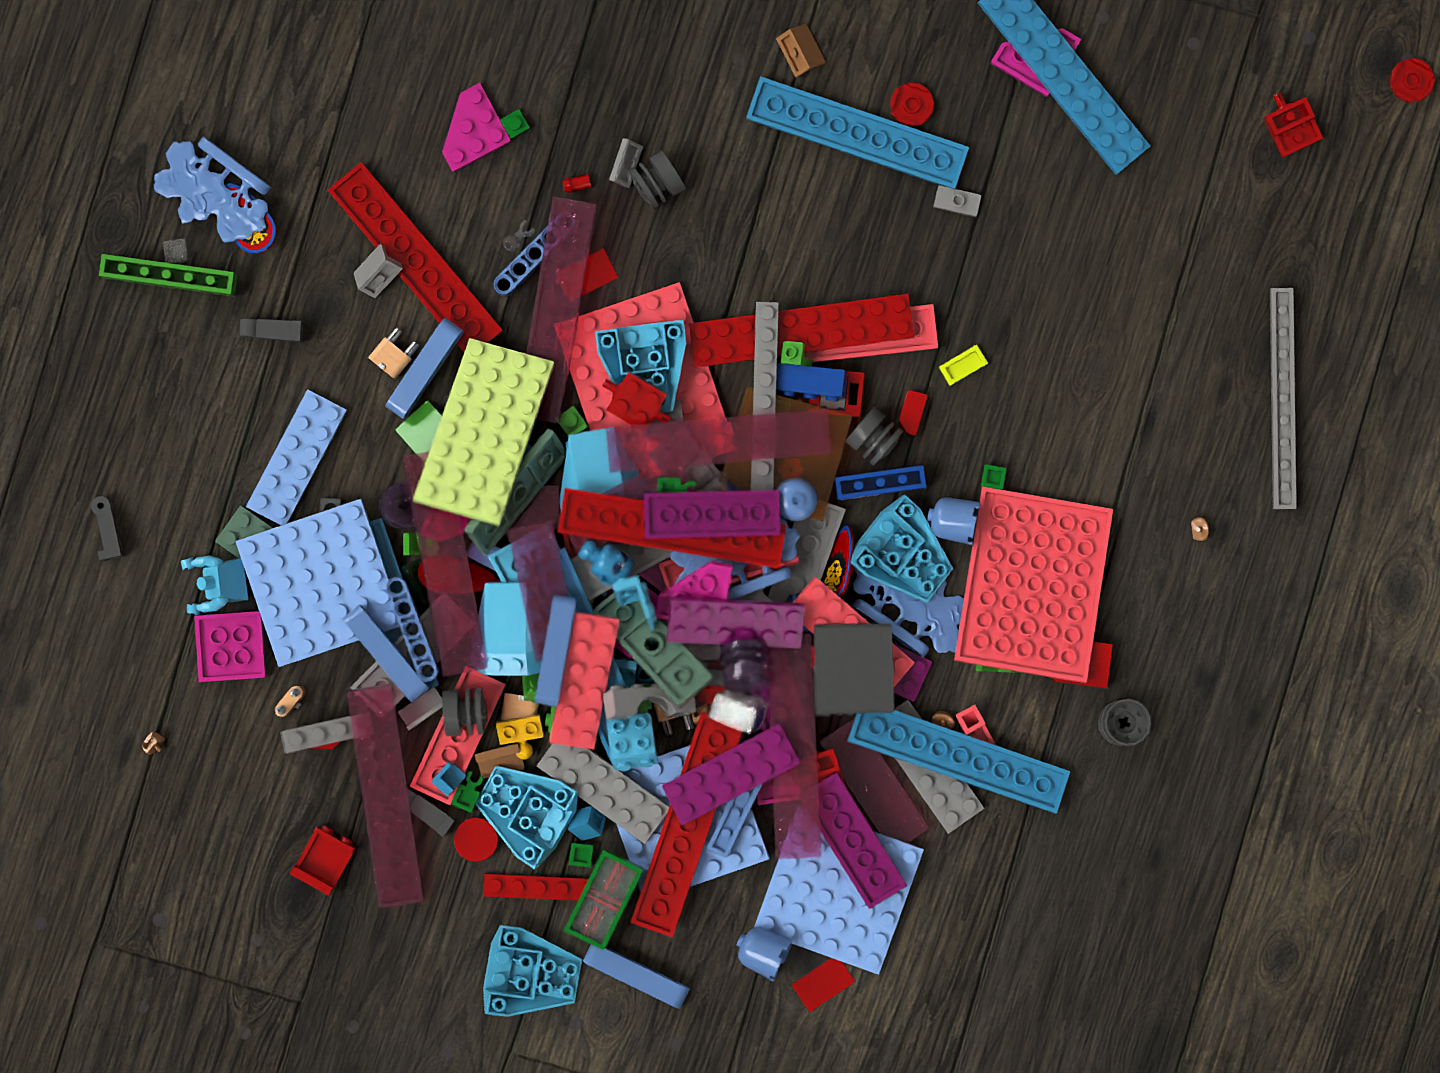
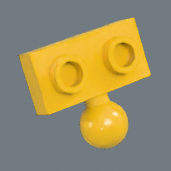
M540 714L496 722L500 745L518 742L520 752L516 753V755L522 760L529 759L533 754V748L527 743V740L544 737Z

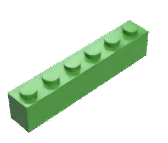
M106 254L101 256L99 276L103 279L235 297L238 277L236 273Z

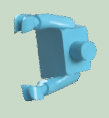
M210 555L196 557L195 559L190 557L181 561L182 570L187 567L188 570L195 566L205 567L203 569V577H199L197 580V587L199 590H205L206 598L212 600L201 604H187V613L200 615V611L203 613L218 611L227 602L248 600L245 570L241 558L223 562L220 558Z

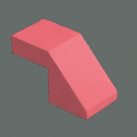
M975 704L955 715L965 735L990 744L995 743Z

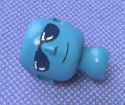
M587 540L578 553L581 559L592 562V574L598 577L600 582L605 585L612 586L618 579L629 577L634 567L633 558L611 544L604 545L600 549L594 541Z

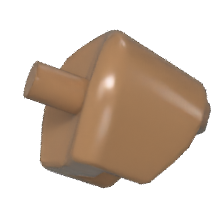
M1202 517L1193 519L1191 521L1193 539L1198 541L1206 540L1209 534L1207 521Z
M709 704L697 707L696 712L692 713L694 724H698L701 712L716 716Z
M937 711L931 720V723L950 730L955 726L952 715L945 711Z
M155 731L151 732L144 740L142 748L148 755L154 754L156 750L161 752L162 749L159 746L165 741V738Z

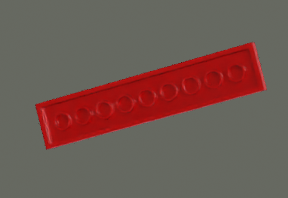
M362 162L328 189V192L376 248L380 244L384 245L387 256L402 264L403 269L398 275L439 324L444 318H447L464 330L457 342V345L463 352L466 350L469 338L490 343L503 332L501 327Z
M908 294L778 311L777 357L782 355L784 341L804 343V353L914 338ZM756 314L689 323L695 368L755 360Z
M565 488L558 533L779 569L787 524L780 523V535L645 539L643 500Z
M701 712L680 776L738 746L744 726ZM670 804L630 923L669 937L674 936L717 807L682 825Z

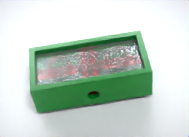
M604 848L564 931L604 951L644 867Z

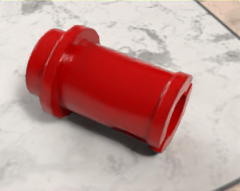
M588 174L574 178L566 177V179L562 180L565 193L569 192L572 194V191L591 188Z

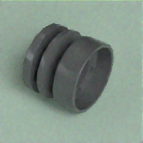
M662 150L649 157L652 166L649 170L643 163L639 164L643 172L641 175L634 167L629 170L637 191L653 209L659 207L654 197L658 196L663 204L666 202L663 194L665 190L674 197L686 189Z
M876 407L870 411L845 441L855 451L863 445L866 446L867 449L863 454L864 459L873 452L875 456L869 462L873 466L891 452L903 432L901 428H898L893 435L889 432L895 425L894 422H891L884 428L881 424L886 416Z
M475 688V698H472L471 689H466L465 699H461L459 690L443 691V721L446 737L461 736L463 726L467 725L469 735H474V725H477L478 734H485L487 705L482 688Z
M1131 699L1110 702L1101 710L1098 718V728L1102 737L1110 744L1117 746L1138 744L1145 739L1151 727L1150 714L1146 707L1140 702ZM1125 718L1126 726L1120 727L1121 724L1118 722V719Z

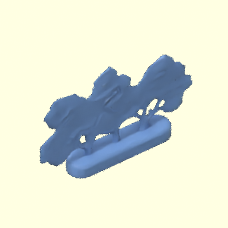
M204 136L199 141L198 146L207 153L205 158H198L195 155L194 146L190 141L181 142L180 144L173 142L166 152L170 169H164L154 175V189L166 198L181 197L182 202L178 208V213L182 224L191 222L195 218L198 221L206 220L210 214L214 213L217 215V231L224 243L232 242L236 239L250 238L254 231L261 232L263 228H266L264 216L268 211L267 203L260 199L251 200L248 195V188L252 187L259 193L266 195L271 186ZM212 158L226 167L222 174L208 170L209 162ZM199 162L201 163V165L197 169L195 168V165ZM230 172L242 179L240 189L229 190L225 187L224 179ZM233 193H238L236 197H231ZM241 194H243L241 198L245 199L243 208H240L238 204ZM248 202L252 204L251 208H248Z
M780 518V523L787 524L786 520ZM788 524L786 525L781 556L783 561L795 559L797 554L795 543L800 537L795 529L788 527ZM674 551L670 557L678 566L684 567V571L680 574L676 583L710 561L733 565L731 576H739L742 584L729 589L727 600L736 599L793 576L790 567L774 571L771 570V567L762 566L763 575L748 581L743 571L748 563Z
M854 566L857 574L856 580L853 583L854 590L858 594H872L875 600V605L871 606L865 601L857 599L852 608L872 624H891L892 638L923 658L928 653L929 647L919 640L921 636H929L938 653H946L949 650L955 653L959 631L957 626L960 624L964 598L959 595L954 597L944 596L943 592L947 585L946 579L928 603H925L866 577ZM872 585L874 586L873 592L870 590ZM878 586L884 588L882 600H880L881 596L877 595ZM887 596L892 597L891 600L886 601ZM893 603L899 607L901 614L895 622L881 613L884 604ZM903 620L918 624L915 635H912L900 626ZM928 625L931 626L930 631H925Z

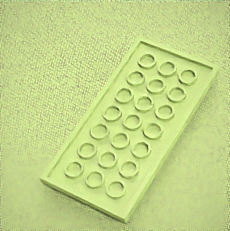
M469 338L413 498L414 502L500 526L554 368L553 361Z

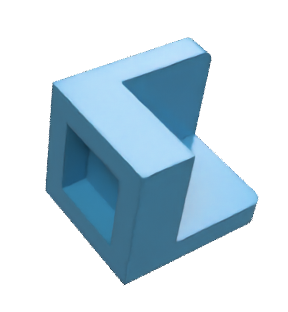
M449 761L431 782L446 796H449L463 781L466 774Z
M593 806L578 809L569 823L568 830L580 840L602 836L606 816Z

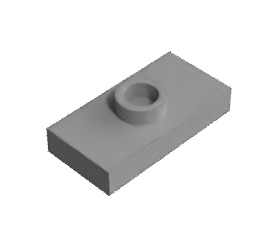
M623 138L609 179L610 181L623 187H630L632 176L629 170L633 167L636 169L643 146Z
M938 185L933 208L977 217L981 195Z

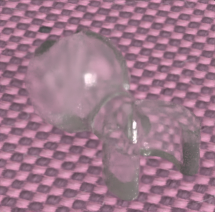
M526 220L521 222L520 229L514 235H507L504 238L503 246L507 251H516L520 247V241L525 236H531L534 233V228L523 232V227L527 223Z

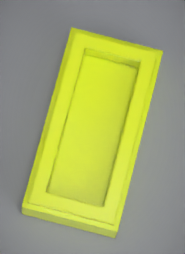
M975 345L939 366V369L949 386L987 365L988 362L978 345Z

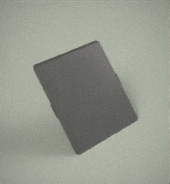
M891 624L814 625L815 663H813V671L815 676L816 714L893 713L894 661L892 657Z

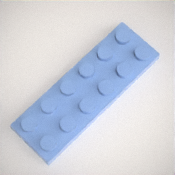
M307 389L246 507L280 525L288 524L348 410Z

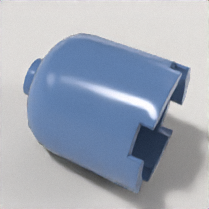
M790 477L782 481L776 488V490H779L780 515L790 521H802L815 511L818 503L817 492L808 480L800 477Z
M949 497L939 499L934 509L930 508L927 521L931 522L932 532L939 538L973 545L977 509L981 506V502Z
M754 927L746 935L741 934L736 946L740 947L738 952L739 961L745 967L774 981L779 974L777 970L781 963L784 964L793 941L767 929Z

